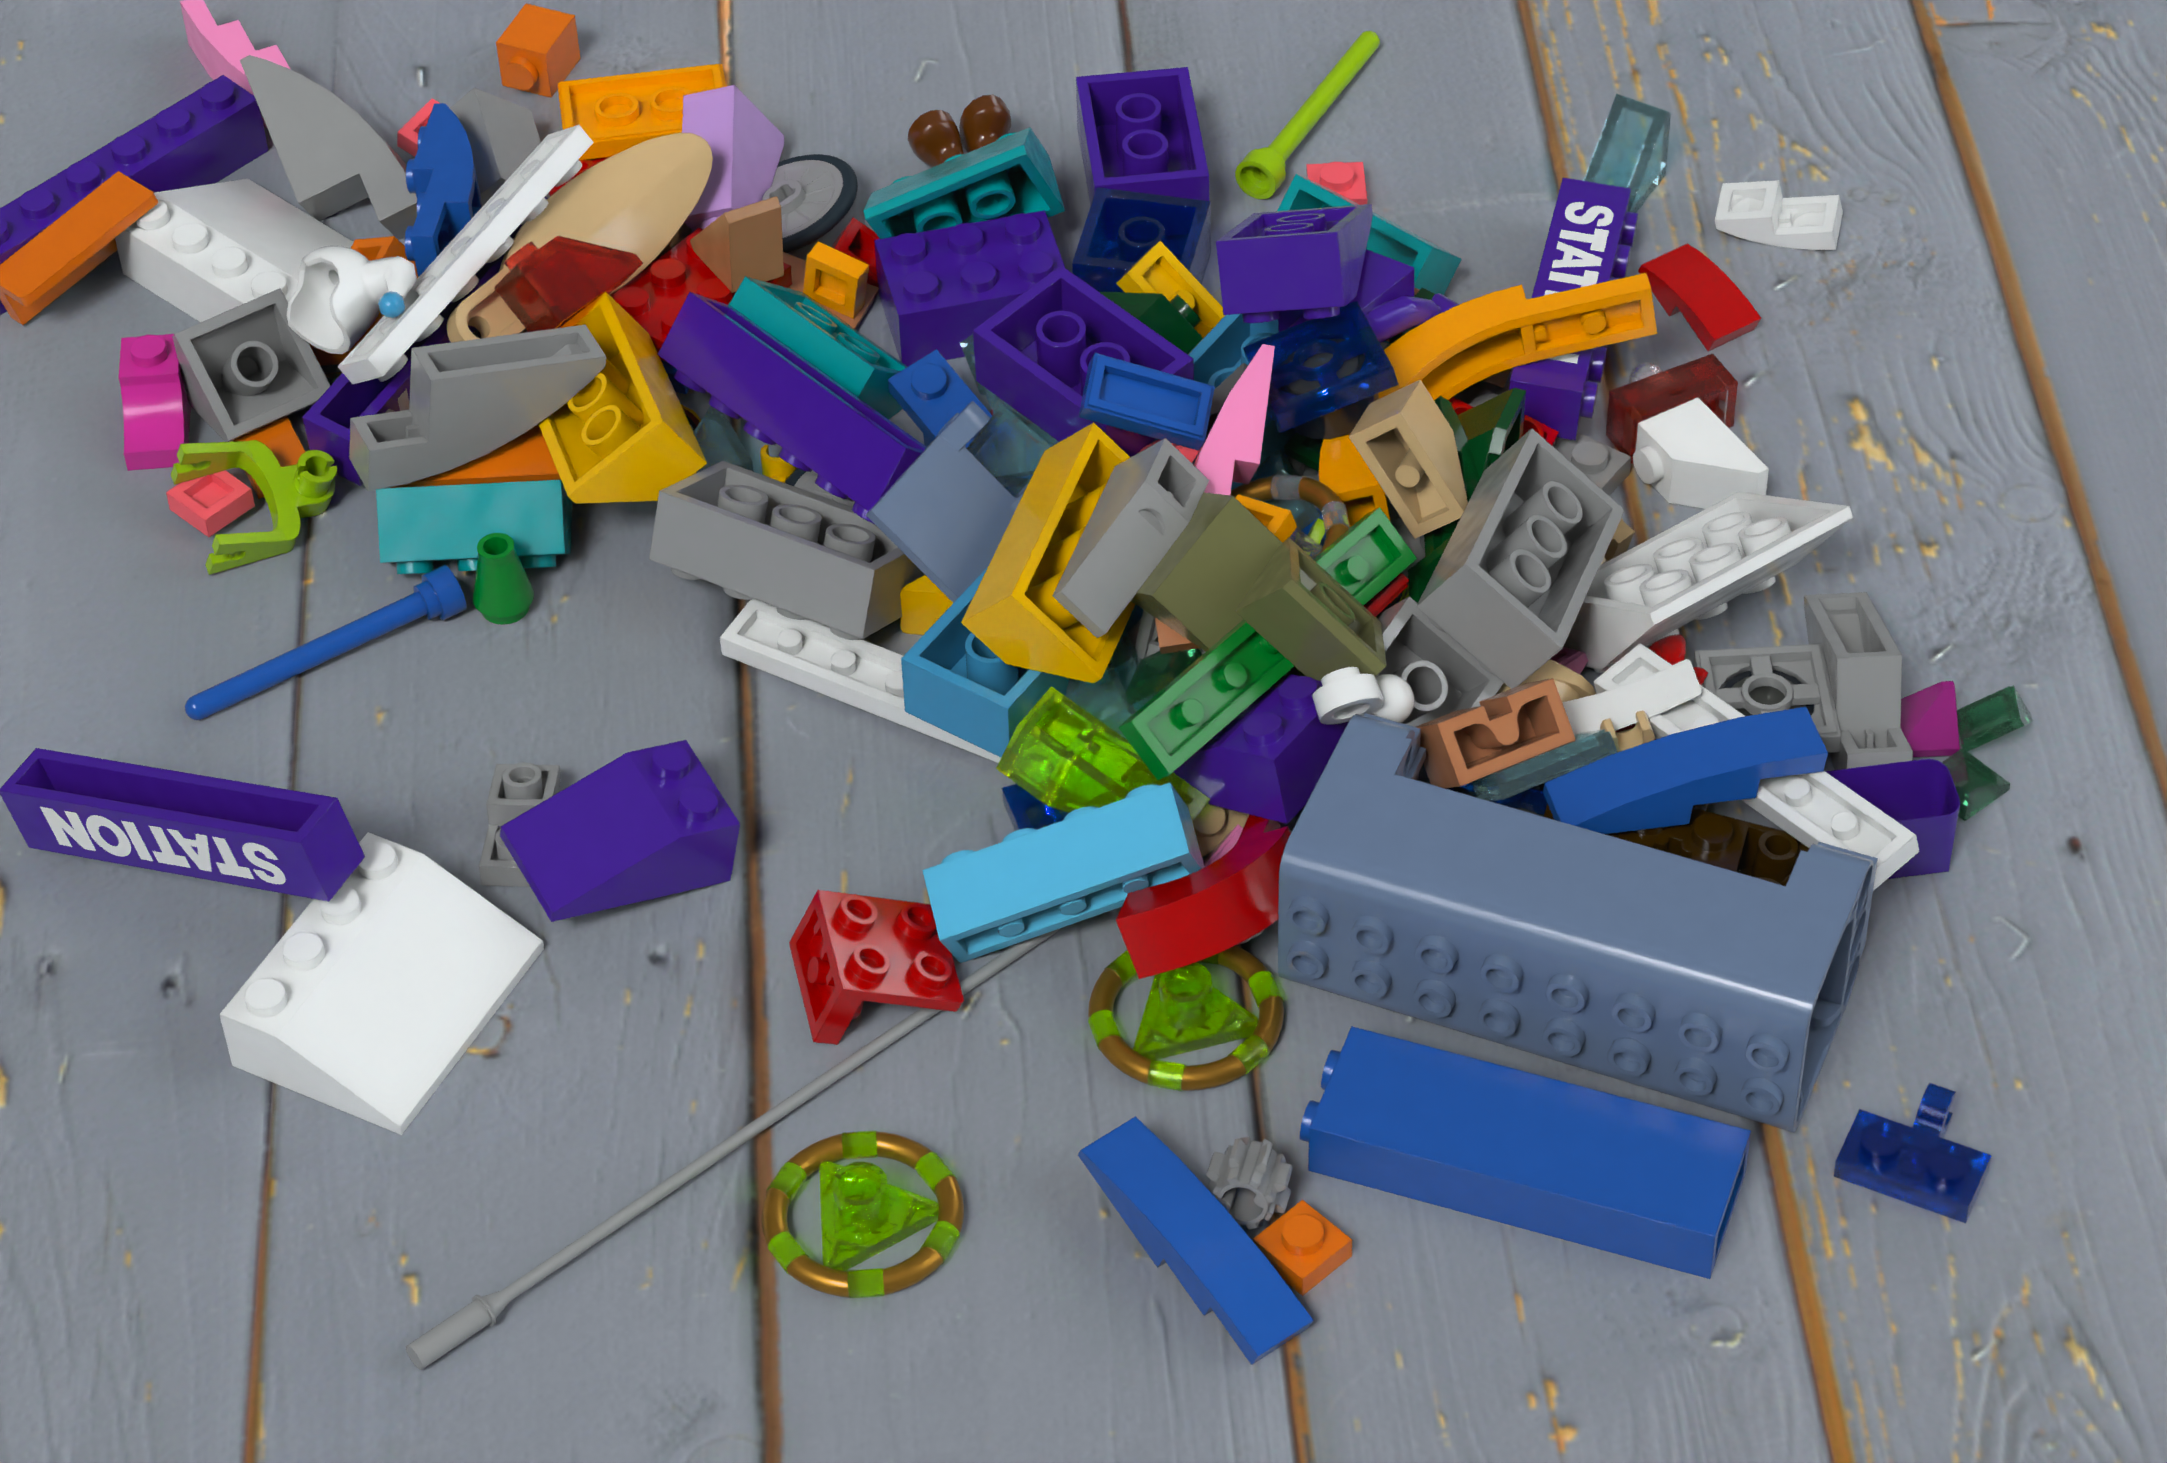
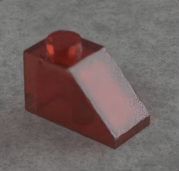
M556 236L539 249L531 241L504 262L510 271L494 289L528 332L556 329L562 327L605 291L610 294L617 289L643 262L634 253Z

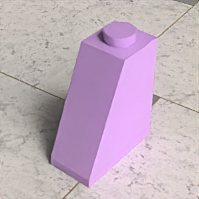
M735 85L684 95L682 133H693L701 136L708 142L713 156L712 169L698 203L684 222L695 231L697 228L705 229L725 212L762 201L764 193L772 185L784 147V135Z

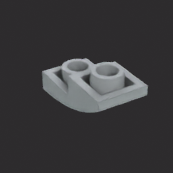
M525 762L496 764L486 804L489 826L479 863L481 886L530 887L502 841L500 829L502 825L560 792V765H534Z

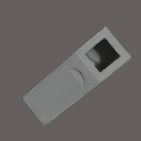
M1166 438L1115 466L1052 596L1096 638L1106 634L1189 524L1209 479Z

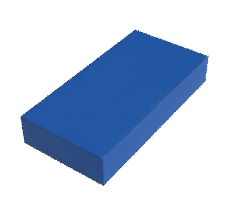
M1094 353L1089 362L1078 417L1159 440L1166 438L1170 443L1200 450L1206 438L1215 386Z

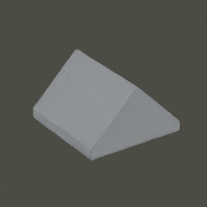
M473 88L451 106L450 109L458 117L467 133L472 148L483 207L541 142L531 110Z
M281 288L175 333L172 337L189 405L225 442L236 440L314 405L330 387L309 343L288 326L286 315L288 302Z

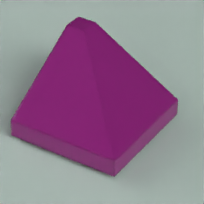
M1953 681L1939 682L1901 699L1900 728L1913 750V757L1959 756L1958 719Z

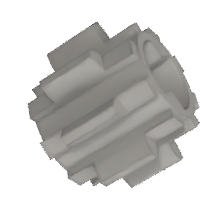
M1250 1136L1235 1139L1234 1145H1229L1224 1154L1214 1152L1206 1176L1211 1179L1208 1190L1227 1209L1236 1222L1240 1225H1247L1248 1229L1262 1227L1264 1219L1269 1221L1274 1212L1284 1214L1291 1194V1190L1287 1186L1293 1167L1291 1164L1286 1163L1283 1153L1277 1154L1272 1148V1142L1266 1139L1263 1142L1251 1141Z

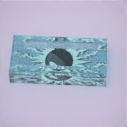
M1605 729L1581 732L1574 735L1575 741L1475 780L1472 784L1477 798L1487 801L1506 799L1606 756L1618 753L1610 731L1605 732Z

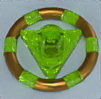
M1236 945L1198 961L1216 965L1220 964L1241 976L1249 985L1259 1009V1018L1214 988L1210 972L1199 963L1195 962L1155 975L1132 1049L1123 1040L1113 1015V1005L1119 990L1137 976L1128 950H1126L1107 965L1097 979L1089 1001L1088 1023L1098 1049L1110 1063L1126 1075L1148 1084V1086L1176 1091L1202 1090L1220 1086L1248 1074L1269 1056L1270 1051L1278 1040L1284 1018V1001L1273 974L1256 957ZM1247 1038L1229 1053L1227 1057L1206 1064L1187 1066L1158 1060Z
M876 1130L843 1132L842 1134L822 1139L798 1152L788 1162L783 1164L768 1186L762 1208V1229L768 1250L784 1271L812 1289L830 1295L849 1297V1299L880 1297L908 1288L929 1276L945 1262L960 1238L964 1219L963 1196L957 1178L939 1155L909 1138ZM878 1157L899 1161L916 1170L936 1195L938 1203L888 1184L887 1176L882 1168L873 1163L853 1162L843 1167L833 1162L841 1159ZM818 1169L820 1173L823 1265L808 1256L789 1232L787 1222L789 1204L807 1177ZM937 1222L920 1250L905 1261L885 1269L849 1270Z

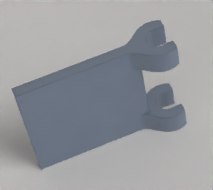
M971 401L960 414L956 413L942 427L936 438L866 514L953 603L989 566L1028 486L1026 484L1013 496L966 449L965 445L990 420V417L974 401Z

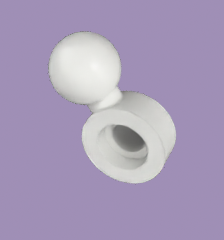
M1357 667L1342 668L1325 675L1321 679L1322 687L1317 689L1312 695L1319 720L1322 724L1348 722L1353 715L1359 714L1363 716L1364 713L1402 723L1409 717L1414 706L1413 691L1403 678L1393 674H1383L1377 677L1372 674H1360Z

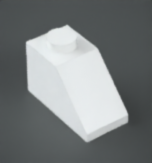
M1698 397L1638 423L1636 451L1633 454L1635 470L1640 479L1646 484H1651L1668 503L1707 509L1737 492L1766 495L1769 468Z

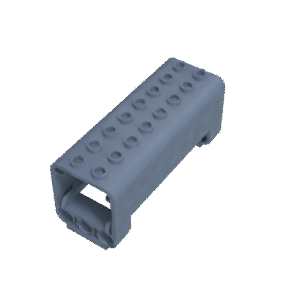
M1364 713L1363 716L1359 714L1352 716L1292 830L1282 855L1279 869L1278 902L1279 977L1795 1133L1853 990L1859 961L1865 948L1878 858L1818 842L1817 845L1812 844L1808 852L1800 851L1786 886L1421 782L1419 781V771L1426 759V748L1420 747V728Z

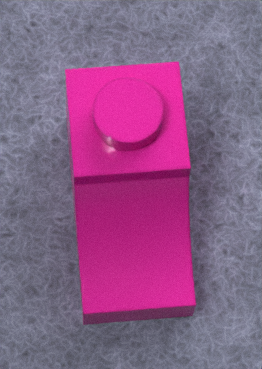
M174 334L121 338L118 378L123 405L124 458L128 471L173 467L175 463H179L177 453L180 444L189 443L191 406L188 402L172 338Z

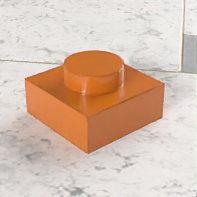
M1301 1200L1253 1238V1242L1270 1261L1282 1279L1302 1296L1352 1257V1239L1304 1200Z

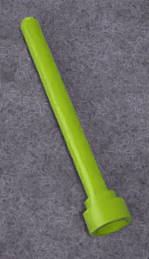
M1364 31L1272 143L1268 147L1251 150L1240 162L1235 170V178L1243 192L1256 199H1267L1275 193L1285 180V161L1379 47L1380 39L1375 32Z

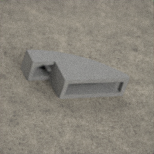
M251 55L241 59V65L298 204L316 220L321 221L369 197L379 222L398 240L405 237L407 226H414L417 217L416 194L409 193L406 184L407 165L392 147L358 112L330 90L296 71L266 59Z
M586 325L414 347L411 350L409 410L350 418L349 459L367 491L408 484L452 470L489 454L526 433L556 412L606 366V355Z
M1867 592L1804 595L1809 644H1822L1841 733L1840 751L1829 752L1834 770L1913 761V750L1900 728L1902 654Z

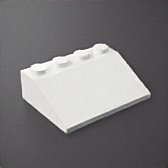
M250 179L154 192L158 200L157 205L115 237L123 274L199 322H203L281 288L289 304L297 288L299 269L303 257L324 246L351 248L354 243Z
M1737 492L1601 564L1563 647L1586 653L1588 662L1585 667L1594 668V671L1598 673H1604L1639 643L1644 646H1651L1662 638L1679 634L1678 628L1694 619L1702 620L1721 614L1728 608L1727 602L1742 593H1755L1772 586L1776 582L1774 576L1796 565L1853 518L1850 506Z
M368 832L359 842L365 855L362 862L329 902L313 899L222 1010L220 1019L232 1066L402 1135L542 953L544 944L542 939L425 854Z

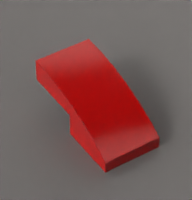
M1688 243L1642 264L1638 269L1640 274H1647L1651 291L1670 317L1681 312L1708 352L1755 330L1761 320L1758 312L1733 281L1714 262Z

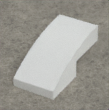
M1779 180L1723 183L1715 216L1716 229L1761 244L1792 249L1836 250L1843 210L1840 195L1783 198Z

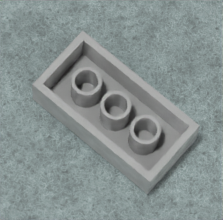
M1530 429L1484 470L1416 607L1428 616L1431 623L1437 629L1449 634L1471 653L1483 669L1496 675L1511 689L1517 687L1563 649L1625 510L1534 429Z
M725 461L714 464L659 491L649 560L671 567V572L678 577L689 580L703 579L724 587V592L731 597L744 600L756 599L777 607V612L787 618L797 620L810 619L830 627V631L834 635L844 639H864L901 618L900 592L902 588L925 575L875 524L855 514L851 510L852 507Z

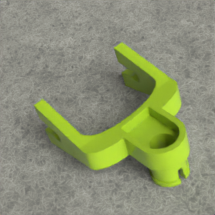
M257 440L180 444L177 453L179 463H175L171 471V478L175 485L228 469L240 468L252 476L268 504L272 517L273 531L215 534L212 543L214 553L208 555L205 564L209 575L290 552L294 548L300 532V518L320 515L329 507L335 491L334 478L337 473V466L331 467L334 459L328 453L320 450H309L300 456L296 465L281 467L273 452L265 444Z

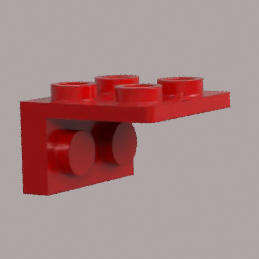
M817 890L789 941L813 1042L838 1045L851 1020L856 1019L860 1015L864 1001L953 1012L958 1011L964 1001L952 954L939 940L931 904Z

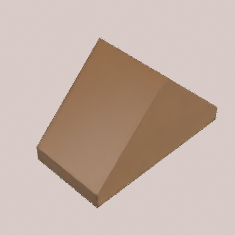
M777 196L723 213L690 240L694 252L732 293L738 290L745 276L764 282L784 276L781 205Z

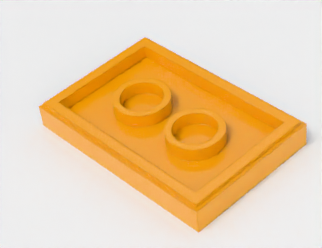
M722 64L557 83L563 130L580 125L594 142L579 160L611 157L644 141L669 134L682 133L683 96L726 87Z

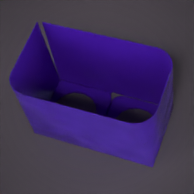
M1921 759L1825 771L1916 834L1919 852L1888 879L1949 872L1960 798L1950 771L1945 764L1934 759Z

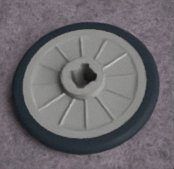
M811 154L789 158L778 163L772 185L764 193L762 200L775 196L778 197L781 205L784 253L795 251L818 240L832 230L849 212L857 195L858 182L854 170L845 161L830 155Z

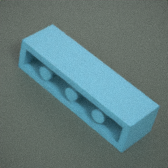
M1167 783L1161 786L1156 784L1140 786L1130 791L1125 799L1102 807L1088 806L1078 808L1068 813L1063 821L1040 829L1025 828L1016 830L1005 836L1001 843L978 851L963 850L954 852L946 856L941 864L922 871L939 940L960 963L1120 908L1130 892L1182 878L1205 866L1188 806L1172 784Z

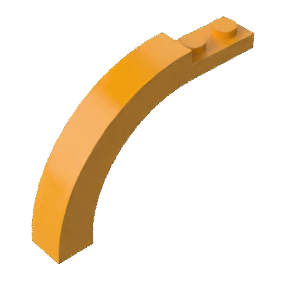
M1642 273L1526 300L1521 284L1459 304L1410 330L1384 349L1368 364L1371 365L1378 362L1382 374L1373 377L1379 398L1421 379L1433 400H1436L1439 396L1449 400L1469 386L1516 366L1657 334L1651 286L1647 274ZM1351 433L1332 439H1323L1320 450L1319 482L1332 489L1342 500L1346 509L1345 513L1338 518L1330 519L1326 517V521L1329 523L1328 529L1335 524H1344L1351 528L1364 515L1379 507L1390 520L1388 497L1349 438Z

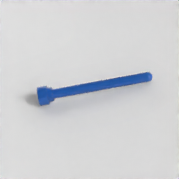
M446 565L422 575V583L413 587V594L190 697L186 701L185 712L191 719L202 720L424 615L429 620L437 616L445 620L467 609L463 591L450 568Z

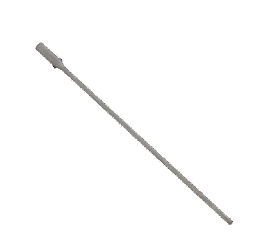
M1059 929L1017 943L959 982L962 994L965 995L1057 933ZM920 1008L503 1290L482 1297L475 1295L472 1298L473 1302L407 1345L406 1352L418 1369L422 1370L487 1325L494 1326L496 1318L510 1301L941 1010Z

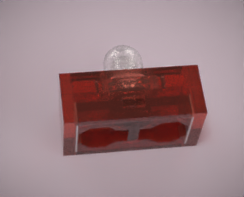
M1713 353L1665 371L1652 362L1639 363L1630 373L1629 384L1609 391L1606 436L1620 452L1631 456L1632 464L1633 454L1636 451L1638 423L1697 397L1728 428L1733 427L1738 382Z

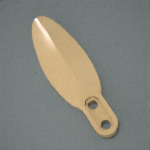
M675 133L653 138L599 162L562 186L547 199L548 205L542 213L532 221H526L513 238L512 246L504 255L499 272L452 311L447 320V334L450 342L480 339L470 331L468 325L475 327L480 332L481 338L519 334L538 320L559 318L582 311L605 291L612 295L629 283L668 245L698 203L712 169L713 156L708 142L701 136L693 133ZM508 294L515 296L519 300L520 307L510 302Z

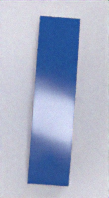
M1800 707L1714 723L1674 733L1620 751L1546 782L1543 793L1554 820L1602 834L1685 825L1690 822L1693 805L1756 798L1761 779L1824 772L1828 751L1807 707Z
M1136 1116L1080 1150L1078 1153L1079 1158L1158 1268L1164 1263L1168 1264L1204 1316L1211 1311L1216 1314L1251 1365L1305 1331L1314 1321L1270 1261L1227 1209L1181 1159Z

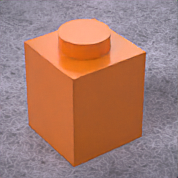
M527 3L496 41L502 86L550 98L558 90L557 83L564 81L581 59L575 15Z

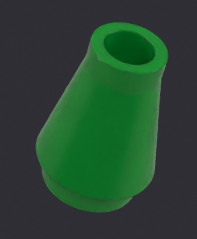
M503 533L488 534L481 538L477 544L478 561L473 603L476 609L489 622L499 625L512 624L521 620L528 613L534 599V589L515 551L513 539Z

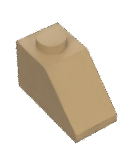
M1421 379L1370 403L1349 435V438L1414 539L1460 519L1468 504L1454 432Z

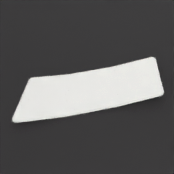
M1685 659L1650 676L1595 695L1562 702L1576 740L1560 747L1602 736L1600 725L1605 719H1611L1616 731L1637 723L1635 715L1638 711H1645L1648 718H1651L1701 695L1702 690L1691 661Z

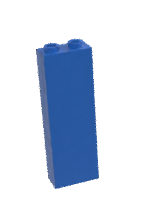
M1353 1026L1350 1028L1341 1052L1336 1050L1330 1051L1321 1079V1088L1325 1091L1320 1102L1309 1101L1300 1128V1140L1309 1142L1308 1171L1703 1278H1711L1746 1174L1751 1130Z

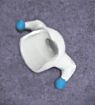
M324 246L318 248L302 258L297 288L287 307L288 326L314 347L331 354H343L349 351L365 334L377 318L379 311L387 318H397L405 310L404 298L417 279L414 264L399 256L369 261L358 251L344 246Z

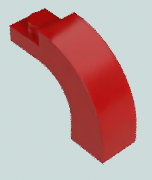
M1249 814L1235 846L1212 864L1182 878L1127 894L1116 922L1139 979L1178 969L1216 955L1249 939L1278 920L1279 869L1286 843L1291 834L1288 826L1281 828L1278 821Z

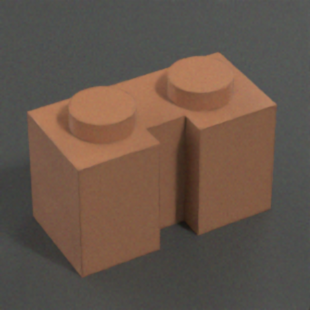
M1553 678L1524 683L1479 701V707L1457 710L1416 726L1421 729L1420 747L1426 748V759L1423 764L1431 785L1442 788L1463 786L1576 740Z

